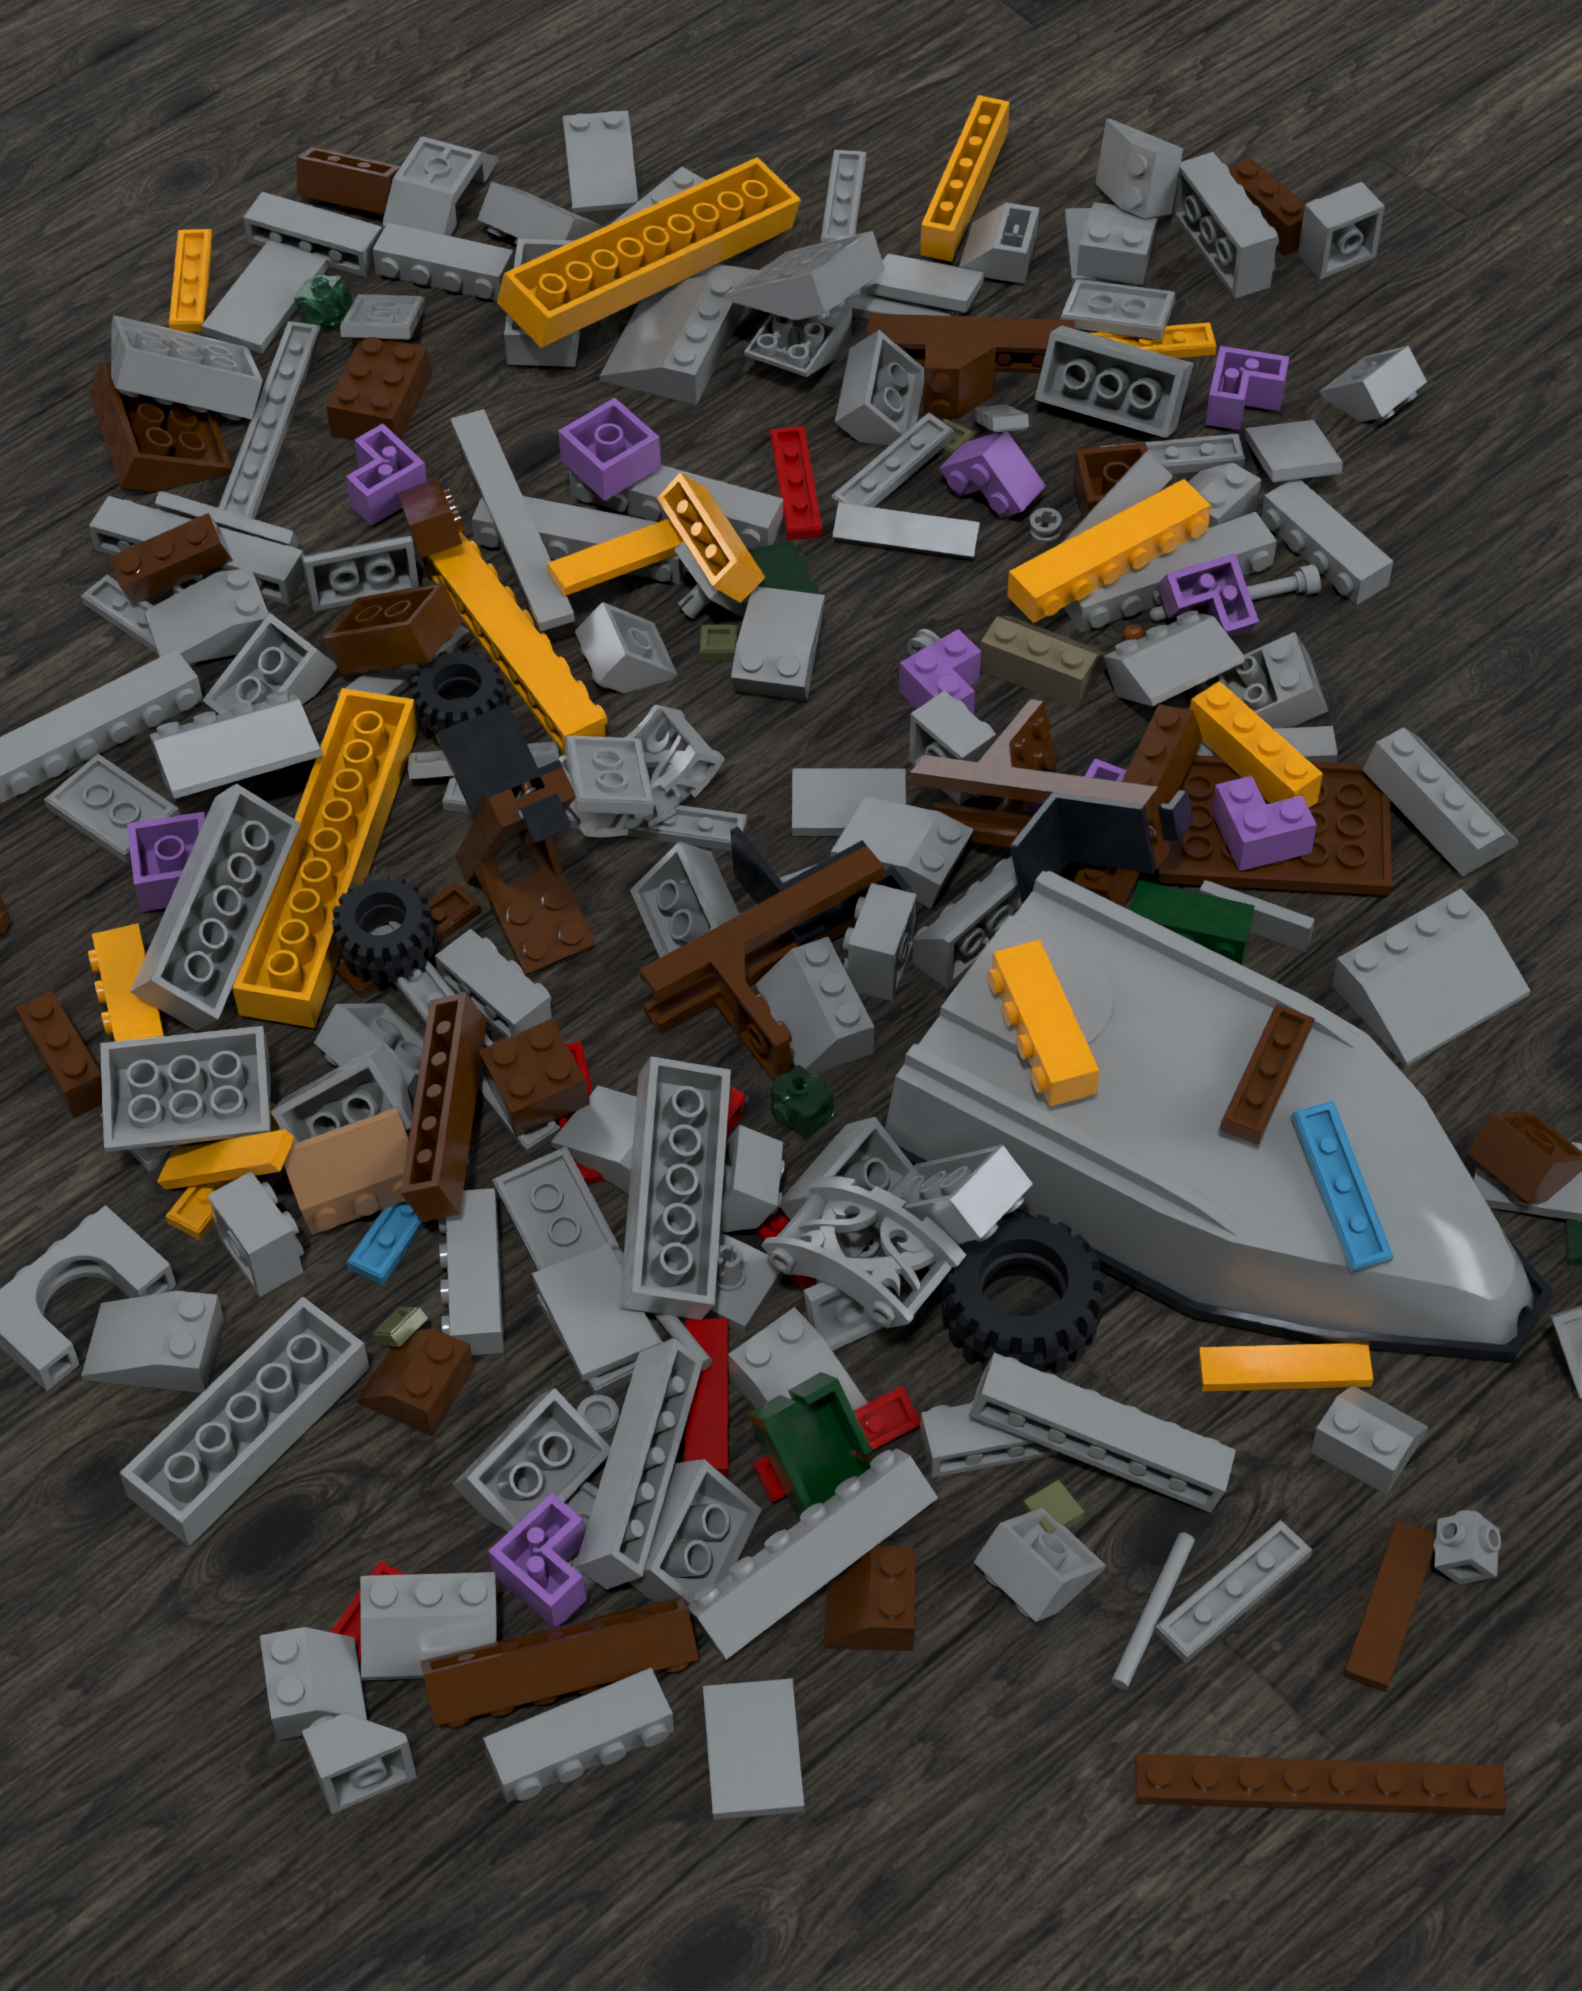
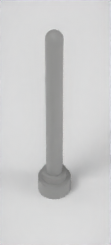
M1311 564L1299 567L1298 571L1293 572L1291 577L1247 586L1251 600L1295 591L1297 594L1303 593L1306 596L1319 593L1321 581L1317 567ZM1164 605L1154 607L1149 612L1150 619L1155 622L1169 619Z

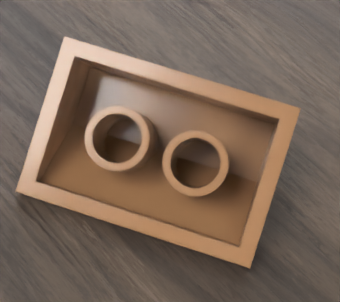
M397 1107L291 1146L284 1162V1167L301 1213L312 1235L324 1230L333 1229L338 1225L360 1217L371 1215L393 1205L407 1202L400 1192L409 1136Z

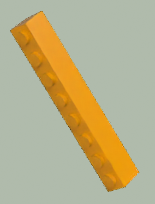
M458 532L462 541L461 545L423 558L425 572L435 585L444 583L465 625L492 661L497 663L501 673L552 741L558 742L559 750L563 755H566V736L606 737L605 725L608 724V720L603 708L599 704L594 705L583 682L580 680L576 681L572 677L566 660L562 656H556L545 633L540 634L536 630L530 613L526 609H520L510 587H504L500 583L494 566L491 563L486 564L480 550L473 540L469 542L462 532Z

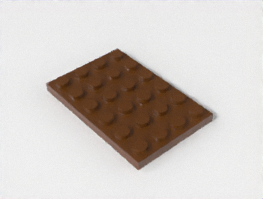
M1195 755L1179 789L1188 791L1193 822L1178 842L1168 841L1170 852L1158 867V883L1202 885L1204 880L1226 887L1390 896L1392 890L1390 799L1363 771L1365 764L1311 762L1323 773L1318 802L1309 808L1317 824L1312 852L1239 871L1212 815L1216 784L1242 777L1220 757ZM1263 797L1265 803H1266V804H1270V803Z

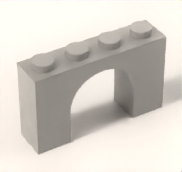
M106 1205L95 1214L84 1218L78 1228L63 1240L54 1242L43 1256L31 1265L20 1269L14 1279L0 1289V1347L46 1391L80 1365L73 1344L44 1317L46 1304L58 1288L78 1278L98 1277L114 1283L129 1298L169 1292L176 1286L171 1265Z

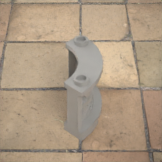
M654 705L643 721L630 734L624 737L640 738L647 768L656 767L650 784L654 799L653 815L576 812L574 800L570 808L581 820L578 828L585 836L615 837L627 835L628 829L642 824H646L649 828L675 814L677 811L674 807L690 794L695 798L714 777L725 758L718 751L712 750L688 723L681 710ZM676 731L678 736L672 745L671 737ZM687 743L688 746H687L686 750H685V751H682L683 748H684V746H685V744ZM562 755L558 760H560L571 784L566 755Z
M839 1176L817 1178L808 1188L813 1196L777 1237L766 1238L761 1244L768 1253L771 1263L778 1270L786 1275L812 1277L838 1288L865 1307L873 1319L885 1328L908 1325L914 1318L913 1315L951 1268L957 1267L966 1257V1254L957 1243L929 1217L921 1221L905 1210V1200L877 1186L872 1191L857 1187L856 1179ZM870 1225L880 1229L881 1247L886 1257H845L835 1235V1232H854ZM893 1237L900 1241L898 1242V1250L890 1240ZM927 1266L930 1270L919 1282L914 1271ZM898 1274H902L913 1290L903 1303L885 1287H893L899 1297L900 1278Z

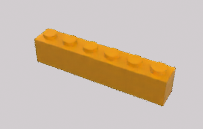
M980 95L977 96L921 224L920 255L953 262L1007 136L1010 102Z
M1182 479L1010 570L1007 596L1033 623L1046 616H1052L1061 608L1076 600L1084 599L1089 593L1098 588L1114 583L1126 573L1142 568L1154 558L1170 553L1182 543L1192 538L1200 537L1208 530L1211 505L1185 479Z

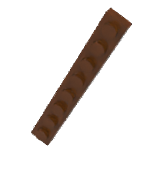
M1136 1754L1135 1758L1136 1804L1503 1816L1506 1810L1502 1765Z

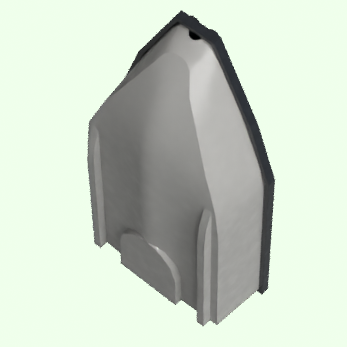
M1049 870L1048 872H1041L1035 880L1032 893L1013 917L1009 915L941 1006L940 1016L918 1045L913 1044L906 1053L904 1065L895 1076L888 1116L881 1124L913 1166L922 1162L1003 1145L1033 1183L1022 1195L1024 1198L1023 1203L1013 1212L1003 1215L1004 1219L1012 1218L1013 1213H1025L1027 1218H1036L1037 1214L1050 1217L1049 1222L1057 1225L1059 1221L1072 1228L1071 1235L1073 1237L1079 1234L1089 1243L1088 1252L1096 1253L1101 1270L1193 1318L1316 1344L1369 1345V1349L1514 1361L1553 1293L1551 1287L1504 1233L1423 1095L1367 1033L1309 998ZM1039 939L1100 1070L1097 1094L1049 1107L1043 1092L1037 1093L1033 1086L1030 1062L1028 1059L1023 1060L1016 1044L1017 1033L1014 1026H1007L1001 1007L1003 1001L999 993L993 994L987 977V971L992 969L993 952ZM1279 1004L1313 1017L1315 1021L1260 1144L1257 1145L1223 1132L1219 1128L1275 1005ZM1329 1101H1334L1394 1256L1391 1262L1350 1273L1291 1118L1294 1111Z

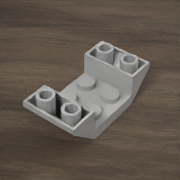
M421 136L393 177L382 223L383 230L387 223L450 236L457 226L456 202L471 179L485 183L498 163V157Z

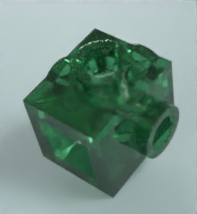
M319 275L314 278H307L293 298L306 324L327 325L330 327L342 323L354 302L342 276L327 277L326 275Z
M800 1064L788 1074H781L770 1088V1109L772 1115L783 1126L789 1125L804 1139L834 1115V1093L827 1088L826 1083L819 1075L815 1073L810 1074Z

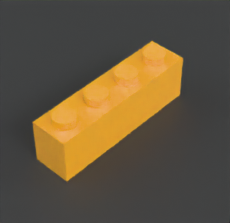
M680 472L656 498L711 585L741 603L761 583L765 576L710 491Z
M1217 682L1191 699L1190 710L1194 711L1203 737L1202 742L1242 778L1252 776L1261 795L1269 803L1303 796L1308 808L1318 802L1323 773L1222 682Z
M139 924L92 934L95 949L88 951L93 974L100 972L102 979L94 983L99 1004L107 1003L108 1011L101 1013L106 1036L113 1034L115 1042L165 1036L159 1009L130 992L146 956Z
M1041 940L993 952L992 969L987 971L989 986L993 994L999 993L1003 1001L1001 1007L1007 1026H1014L1017 1048L1023 1060L1028 1059L1032 1067L1031 1079L1036 1092H1043L1049 1107L1097 1094L1100 1070Z

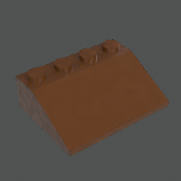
M101 362L89 390V395L121 488L156 492L231 474L233 467L212 410L201 413L189 409L187 404L174 402L173 405H166L155 401L152 396L139 394V397L124 395L115 388L112 381L111 362Z

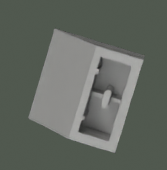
M1005 203L974 221L970 228L959 267L985 272L984 277L1025 284L1038 236L1039 208Z

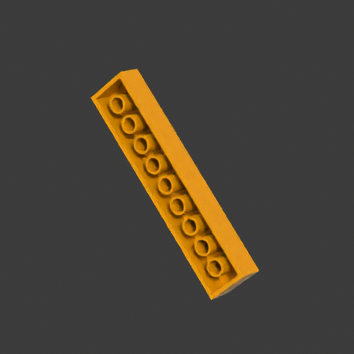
M756 157L505 272L497 304L542 348L790 230L801 199Z
M345 688L341 689L320 747L322 756L315 760L294 818L301 825L232 988L239 1016L315 1028L340 957L332 920H334L333 910L335 906H340L338 900L343 893H350V886L355 883L359 886L364 884V879L368 876L408 760V754L411 752L419 729L414 699Z

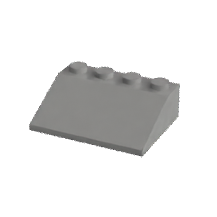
M870 231L787 251L725 293L727 301L793 320L809 317L811 322H815L830 316L829 310L845 305V299L859 295L861 288L874 284V278L885 271V267L874 233Z
M713 275L689 278L640 300L599 376L600 381L697 405L744 314V305L727 301L725 293L741 282Z
M113 315L111 378L115 388L120 393L131 397H139V394L152 396L155 401L166 405H173L174 402L187 404L189 409L201 413L213 410L221 412L222 416L231 420H241L242 417L253 418L263 380L248 347Z
M279 691L266 696L267 701L252 705L251 701L240 702L230 706V712L216 715L214 711L205 712L194 716V722L179 726L178 722H170L156 728L157 732L149 735L161 776L173 798L176 799L321 757L320 746L300 699L295 693L289 695L288 691Z
M1461 888L1338 957L1332 987L1405 1067L1530 995L1529 987L1487 915Z
M263 1026L100 1043L105 1152L230 1139L271 1132L270 1063Z

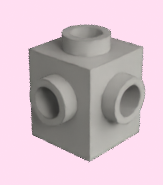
M1462 1510L1457 1512L1456 1515L1438 1519L1437 1535L1434 1541V1567L1459 1585L1497 1577L1498 1551L1501 1547L1500 1529L1485 1519L1480 1513L1472 1510Z

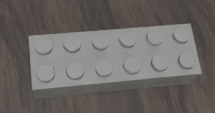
M238 784L217 795L214 798L130 992L196 1031L217 1021L301 823Z
M651 1056L638 1075L620 1308L702 1320L715 1305L730 1069Z
M302 1296L120 1472L127 1496L185 1544L190 1546L370 1368L364 1343Z

